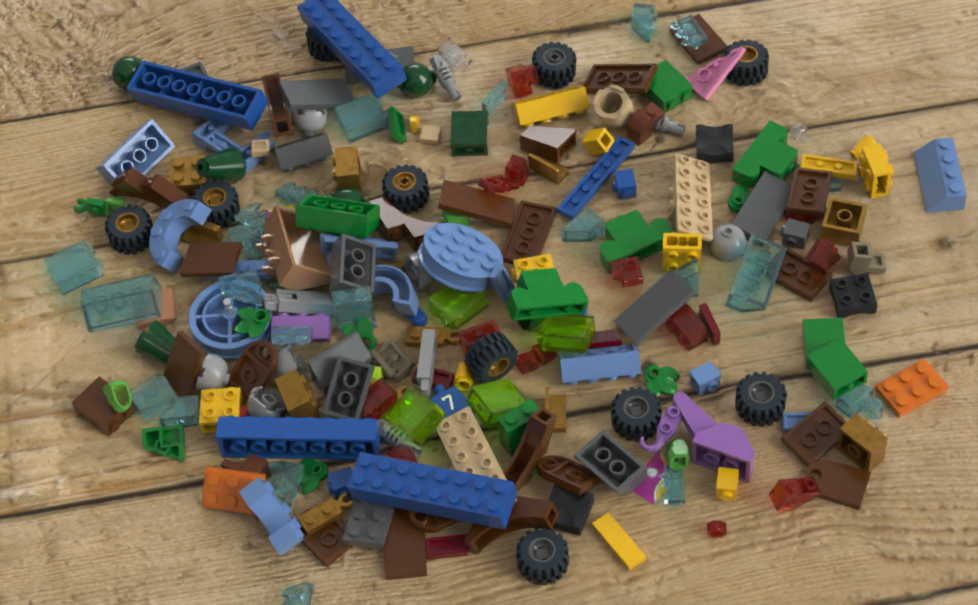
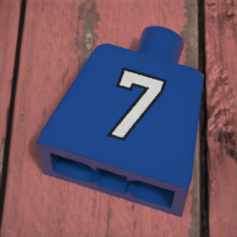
M442 384L434 387L433 392L435 396L431 398V405L437 422L468 406L475 416L473 404L457 387H451L447 390Z

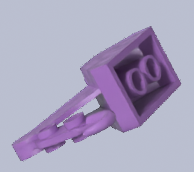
M677 392L673 397L674 405L665 410L657 426L656 443L648 446L644 443V436L640 437L639 442L642 449L648 452H656L674 436L682 420L693 440L692 463L717 472L719 467L739 469V480L747 483L752 478L755 452L744 430L734 424L724 422L718 424L683 392Z

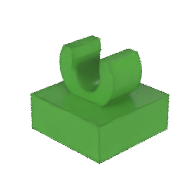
M108 197L105 200V216L113 214V210L120 209V206L125 207L124 198L116 197L114 199Z

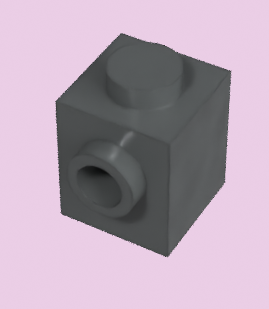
M788 218L786 225H782L780 236H783L782 244L805 249L810 235V224Z

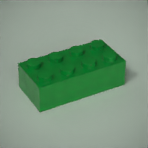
M309 194L296 205V227H302L303 230L314 229L320 230L321 233L333 232L339 236L345 234L355 236L358 239H365L379 227L380 205Z

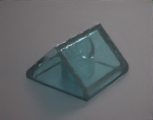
M158 373L130 391L135 409L145 421H148L179 400L165 376Z

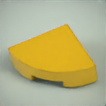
M415 115L410 116L411 133H418L420 119Z

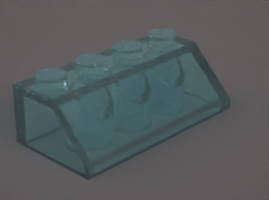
M751 234L724 306L742 313L765 310L787 248Z
M153 273L82 289L81 307L89 333L161 317V285Z

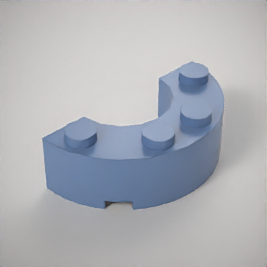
M183 199L162 210L150 231L149 246L153 259L160 266L175 274L183 260L178 250V241L181 234L190 226H203L212 209L200 201Z
M375 265V283L372 295L347 298L348 302L366 305L375 295L390 293L393 295L392 302L398 313L415 317L419 306L417 293L408 276L402 270L390 265Z
M258 477L239 491L248 507L258 516L270 534L268 538L280 555H284L303 541L304 534L300 530L302 525L295 517L292 518L290 515L292 510L286 502L282 504L273 493L274 488L268 480L264 482Z

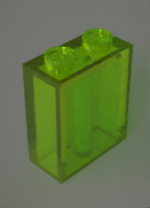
M444 286L428 298L430 313L433 316H437L443 326L449 327L451 330H458L489 307L488 295L483 291L465 292Z
M568 315L546 318L542 323L541 330L537 333V342L540 343V350L586 354L596 333L594 316Z
M510 378L472 386L466 402L487 428L498 426V417L527 401Z
M409 386L385 415V418L411 439L422 445L447 414L436 403Z

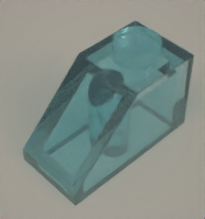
M587 207L561 229L562 241L565 243L593 241L604 232V219Z
M693 259L675 270V273L694 290L696 294L693 297H698V259Z
M187 395L178 397L159 415L161 426L167 427L180 424L184 425V427L200 426L199 396Z
M663 469L664 504L680 506L681 503H685L684 470Z

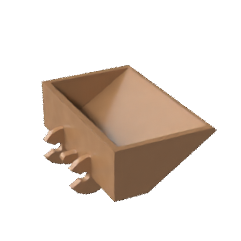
M275 206L263 225L265 234L261 236V239L267 243H256L257 249L265 253L266 256H269L267 261L273 264V266H262L264 273L269 276H277L279 286L292 290H302L330 284V268L326 260V254H321L320 230H303L302 227H296V212Z

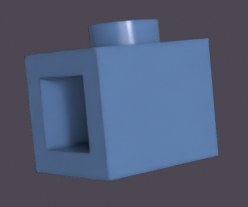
M710 361L689 371V382L699 396L707 392H713L720 387L721 372Z

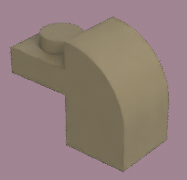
M851 242L847 254L852 273L859 275L865 274V272L884 273L886 271L884 253H873L870 243Z

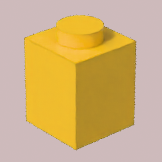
M604 127L589 130L581 143L592 156L607 153L615 140Z
M718 468L716 499L736 501L739 469Z

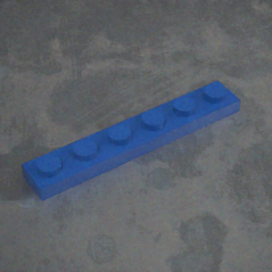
M619 136L608 152L604 153L559 205L557 213L573 221L614 171L635 149V143Z

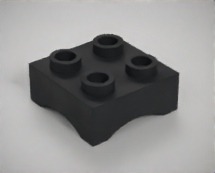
M702 124L696 125V159L705 162H733V124H725L718 127Z
M868 273L830 279L829 290L834 300L838 318H846L860 313H876L877 301Z
M554 484L548 501L554 503L559 515L553 528L581 536L594 504V494L584 492L581 495H577Z

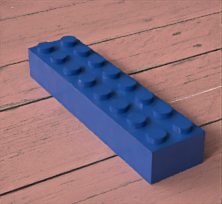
M306 0L297 6L302 21L377 99L407 80L403 66L338 0Z
M147 61L141 62L126 88L134 101L251 131L254 130L268 104V100L260 89Z
M228 415L218 417L215 436L222 458H247L251 453L263 459L313 458L314 460H357L360 452L380 456L382 444L378 419L372 418L334 419L331 417L293 418L290 416L275 418L272 416L234 417Z
M363 452L359 453L346 486L352 499L500 529H506L518 494L513 481Z

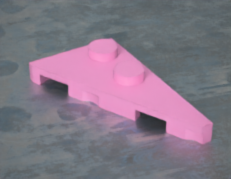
M742 46L730 51L731 54L723 58H717L708 63L707 66L699 68L695 74L689 77L685 76V78L692 84V88L708 100L746 52V49Z

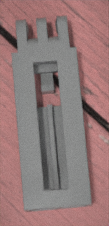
M276 289L275 294L262 295L263 303L267 310L288 313L335 314L336 302L333 294L329 292Z
M423 329L417 381L418 389L421 391L422 399L425 402L430 400L437 351L435 329Z

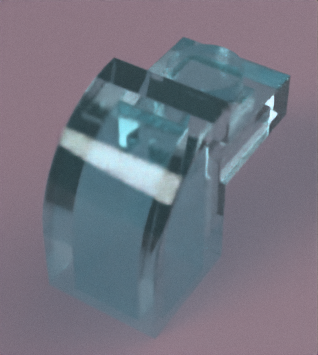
M246 225L228 228L230 242H241L245 260H261V252L257 249L256 243H263L264 241L261 239L263 234L259 230Z
M864 384L837 398L836 408L850 419L862 409L878 421L883 415L884 405L879 399L873 398L874 389Z

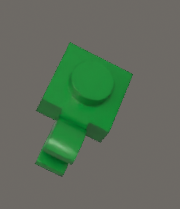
M77 198V203L81 206H73L75 213L80 214L88 211L90 215L106 217L105 200Z

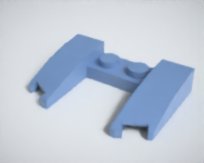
M209 120L192 132L193 142L205 151L211 149L216 153L226 148H236L244 155L242 156L243 161H246L245 175L264 158L251 156V142L242 148L225 136L234 126ZM266 130L254 140L268 139L271 136L270 131ZM274 140L270 142V150L275 145Z

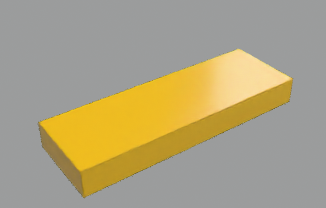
M803 154L800 168L832 172V177L855 180L858 162Z
M609 512L592 523L595 531L629 571L646 560L645 554Z

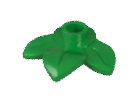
M745 185L736 186L728 199L729 209L733 212H739L752 191H747Z
M254 307L242 308L237 311L242 321L234 328V331L239 334L249 333L250 338L258 337L264 332L265 326L271 322V315L265 309L256 310Z
M361 316L358 325L346 324L343 326L346 337L356 331L363 343L365 339L370 340V345H365L368 351L376 347L377 341L373 335V325L366 317Z
M656 365L648 366L645 369L644 378L647 382L646 388L650 390V394L654 392L658 397L660 392L667 395H675L677 393L675 380L680 377L678 371L668 366L660 368ZM651 372L656 373L657 376H653Z
M306 458L300 461L301 468L296 469L292 473L290 480L294 483L302 484L303 495L311 493L318 488L320 481L328 477V466L324 462H316L313 458Z

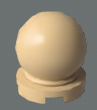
M609 85L610 87L603 90L600 89L594 96V110L607 126L622 128L628 125L630 118L634 114V105L623 88L618 85Z

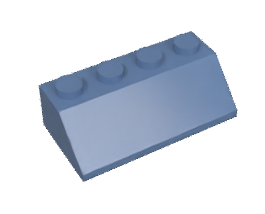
M151 119L138 127L96 169L110 184L116 176L119 177L124 170L127 171L131 167L145 176L175 145L154 120Z
M953 138L934 139L914 152L926 213L964 210L967 195Z
M636 343L558 352L562 382L567 383V385L578 384V381L586 380L588 383L597 382L600 378L615 380L617 376L634 378L637 377V374H641L640 355Z

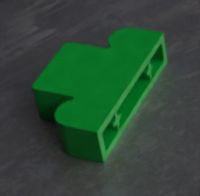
M769 121L732 169V181L745 185L747 188H754L764 171L783 181L789 174L791 175L797 164L798 149L787 145L788 130L784 126Z
M638 210L618 216L605 223V237L608 241H604L600 245V261L608 274H611L662 251L663 233H672L674 230L662 218L654 219L648 225Z
M555 268L521 271L516 284L517 288L512 290L508 300L507 309L512 321L584 314L589 301L584 289L578 283L570 282L564 286Z

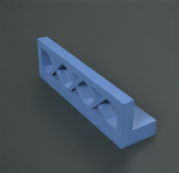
M320 233L321 254H327L332 251V244L340 237L338 234ZM370 237L361 239L376 244V259H395L398 251L397 242H387L386 239Z

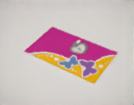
M659 451L645 465L647 466V479L633 491L651 504L655 503L682 471L671 469L668 466L665 455Z

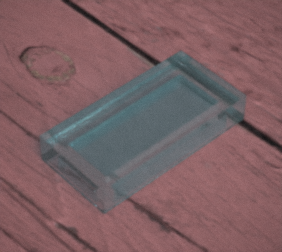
M501 79L482 101V111L488 110V116L508 94L506 81Z

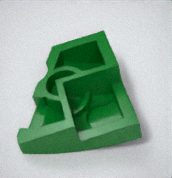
M184 425L141 429L143 449L181 462L185 461Z

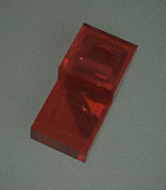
M549 341L533 345L531 351L519 354L515 365L524 375L551 362L558 357V353Z

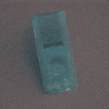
M634 3L632 10L631 27L646 43H650L651 36L655 34V26L653 24L657 23L658 13H655V5Z

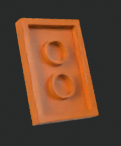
M923 358L876 384L875 390L900 418L948 391L949 386Z
M211 466L205 467L202 507L256 515L248 507L239 491L258 477L265 482L266 474Z

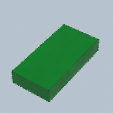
M391 106L387 109L390 133L395 140L403 144L407 142L403 114Z

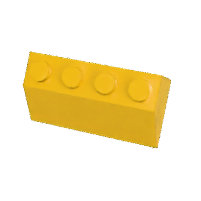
M579 85L510 103L518 125H523L524 128L534 126V122L537 121L541 123L550 122L551 118L557 116L558 119L566 118L568 113L575 112V114L585 113V109L590 108L586 88Z

